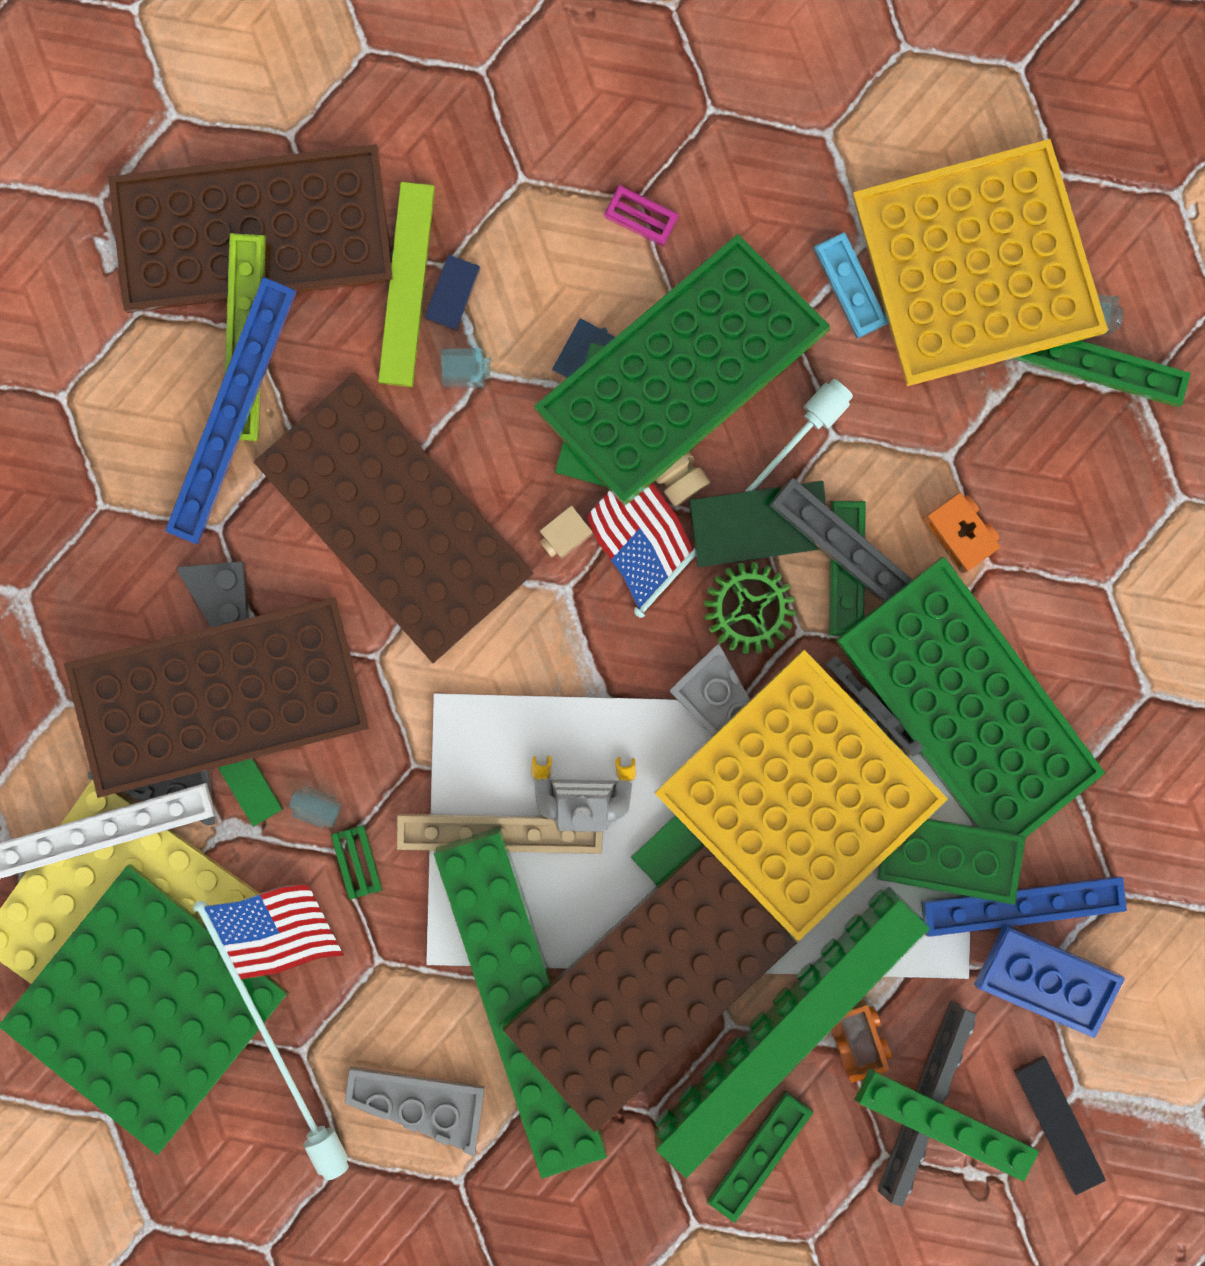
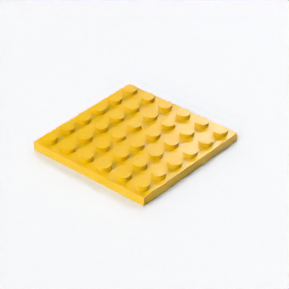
M1051 139L853 192L852 198L906 386L1098 336L1108 331Z
M804 649L655 791L659 799L798 942L948 800Z

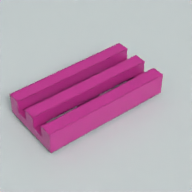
M619 185L604 213V218L664 247L679 218V214ZM621 196L668 219V223L664 224L620 202ZM615 208L662 231V235L614 212Z

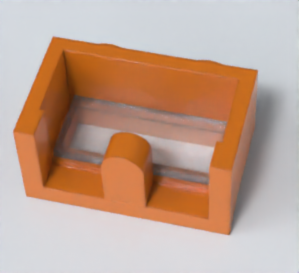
M864 1000L859 1001L831 1030L846 1076L851 1083L864 1079L869 1068L879 1073L889 1071L887 1060L892 1058L886 1039L880 1040L876 1027L881 1026L877 1011L874 1006L868 1007Z

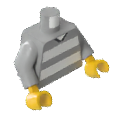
M536 756L532 758L531 775L537 780L534 784L536 805L539 813L550 820H554L557 830L607 831L612 821L623 817L629 810L632 783L630 781L636 777L635 759L632 758V764L628 767L621 766V757L616 759V776L619 781H550L548 778L551 776L552 758L547 756L546 765L540 766L536 763Z

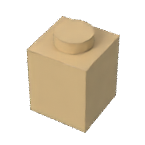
M571 505L540 530L544 538L539 542L551 557L558 554L563 559L592 536L593 532Z

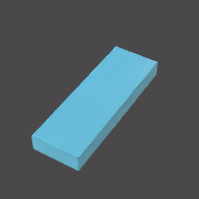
M843 232L814 246L813 250L856 339L887 325L886 316L846 233Z

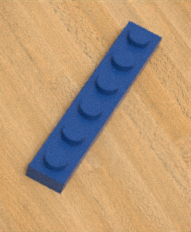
M1120 876L1019 888L1015 905L970 896L921 901L923 920L930 927L925 933L927 937L1002 928L1004 924L1017 926L1127 911L1123 877Z

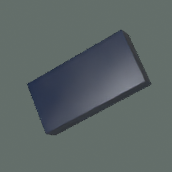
M448 254L425 314V319L457 331L481 269L480 266Z

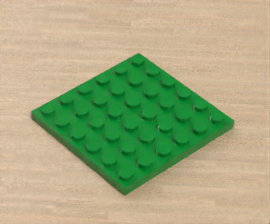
M131 864L125 867L0 1022V1029L157 1156L259 1030L206 925ZM269 975L241 979L263 1023H265L289 992Z

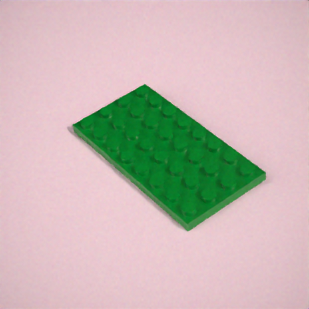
M737 234L534 405V409L611 493L626 506L829 332L830 325Z
M940 557L835 640L882 704L901 723L905 729L904 733L910 741L917 740L924 747L919 753L975 827L1027 837L1105 774V771L945 557Z

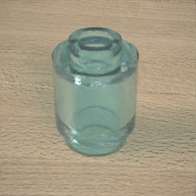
M305 785L302 791L295 790L289 804V809L293 810V818L322 829L325 826L332 829L339 816L342 803L335 801L336 797Z

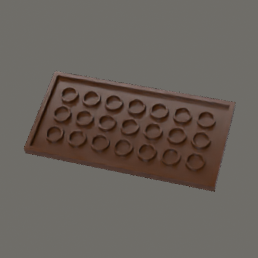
M377 145L108 176L123 309L127 313L227 301L230 233L266 236L265 278L294 289L297 292L382 283L393 280Z
M355 373L351 374L253 462L433 664L534 575L529 567Z
M336 597L64 663L98 798L369 729Z
M702 844L509 1021L502 1030L595 1133L797 943L775 917Z

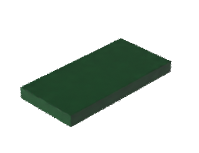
M822 480L800 483L826 506L824 482ZM783 486L688 499L697 567L821 549L769 506Z

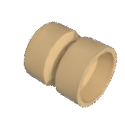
M690 451L656 479L658 484L665 483L664 493L674 507L682 504L711 483L701 467H694L692 465L695 458Z

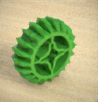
M755 562L750 566V573H746L743 563L737 565L739 575L735 576L731 568L725 569V574L729 580L725 581L720 576H717L714 581L721 587L718 591L711 587L707 590V593L716 597L715 601H704L705 607H714V613L706 614L704 616L705 620L715 618L717 624L711 626L709 631L713 633L721 629L723 634L719 636L717 641L723 643L728 637L731 638L732 641L729 644V649L732 651L736 649L738 642L742 643L741 650L743 654H748L750 644H754L756 653H761L762 641H765L769 649L774 648L775 644L771 636L774 635L777 639L784 640L785 635L779 630L780 626L786 629L792 628V623L784 620L785 615L795 616L796 614L795 610L786 609L785 604L795 602V597L789 596L784 598L782 592L791 588L790 585L787 583L779 588L776 583L781 580L782 575L777 573L772 579L768 578L771 570L769 566H765L762 573L758 574V564ZM740 581H757L765 585L770 591L759 597L752 596ZM732 587L737 599V607L732 613L723 617V598L728 589ZM744 599H747L749 603L758 602L762 599L765 600L758 605V609L754 610L758 612L755 617H752L750 614H742L735 618V615L741 612V607H744L742 604ZM776 600V618L771 627L767 629L764 624L762 611L767 604ZM739 620H746L751 623L759 635L755 637L743 636L734 632L729 626Z

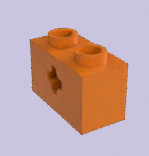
M960 492L922 519L960 572L964 573L1000 549L1001 546L997 542L999 535L988 522L984 524L977 515L979 508L969 495L964 497ZM968 525L970 530L967 532V536L960 537L957 532L961 530V526Z

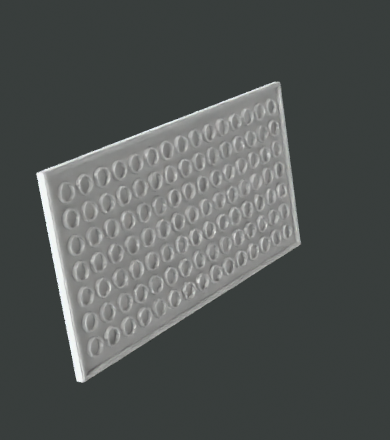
M434 693L431 814L543 816L539 813L536 805L534 783L537 780L531 775L532 758L536 756V763L540 766L546 765L547 756L552 758L551 776L548 778L550 781H619L616 776V759L621 757L622 767L630 766L632 758L635 759L636 777L630 781L632 783L629 810L623 817L612 821L607 831H603L602 854L510 852L548 968H568L657 887L632 860L631 856L675 815L659 799L655 791L697 752L712 735L675 699ZM920 753L914 757L906 755L948 798L928 819L972 826L971 820ZM430 850L426 965L470 966L434 857L435 850ZM878 865L799 942L790 934L797 944L765 974H798L808 963L813 965L822 956L820 954L822 948L833 938L837 941L846 931L844 929L846 923L856 914L861 916L870 907L868 902L871 897L881 889L885 891L890 886L922 919L921 901L964 895L878 880ZM970 932L927 937L924 934L883 977L969 979Z

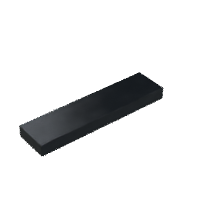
M1041 1056L1013 1070L1073 1193L1078 1195L1105 1182L1106 1179L1046 1057Z

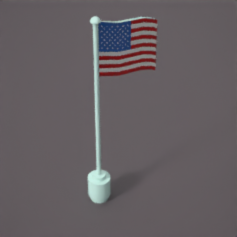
M832 379L829 384L824 383L803 406L807 412L804 418L808 422L745 491L755 490L812 426L817 430L822 426L829 429L850 406L849 401L853 397L852 393L836 379ZM653 483L626 506L609 491L587 515L589 526L598 544L623 576L638 608H634L635 615L639 618L646 616L644 612L695 557V549L692 547L678 516Z
M292 885L279 887L236 902L206 906L207 904L204 901H198L194 904L193 909L198 911L311 1129L306 1135L307 1140L303 1144L304 1149L317 1174L322 1175L324 1180H332L339 1177L349 1168L347 1163L348 1155L334 1128L316 1126L241 980L277 974L320 958L344 956L308 885Z

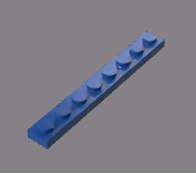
M265 277L262 278L165 532L194 544L200 543L297 293L296 290Z

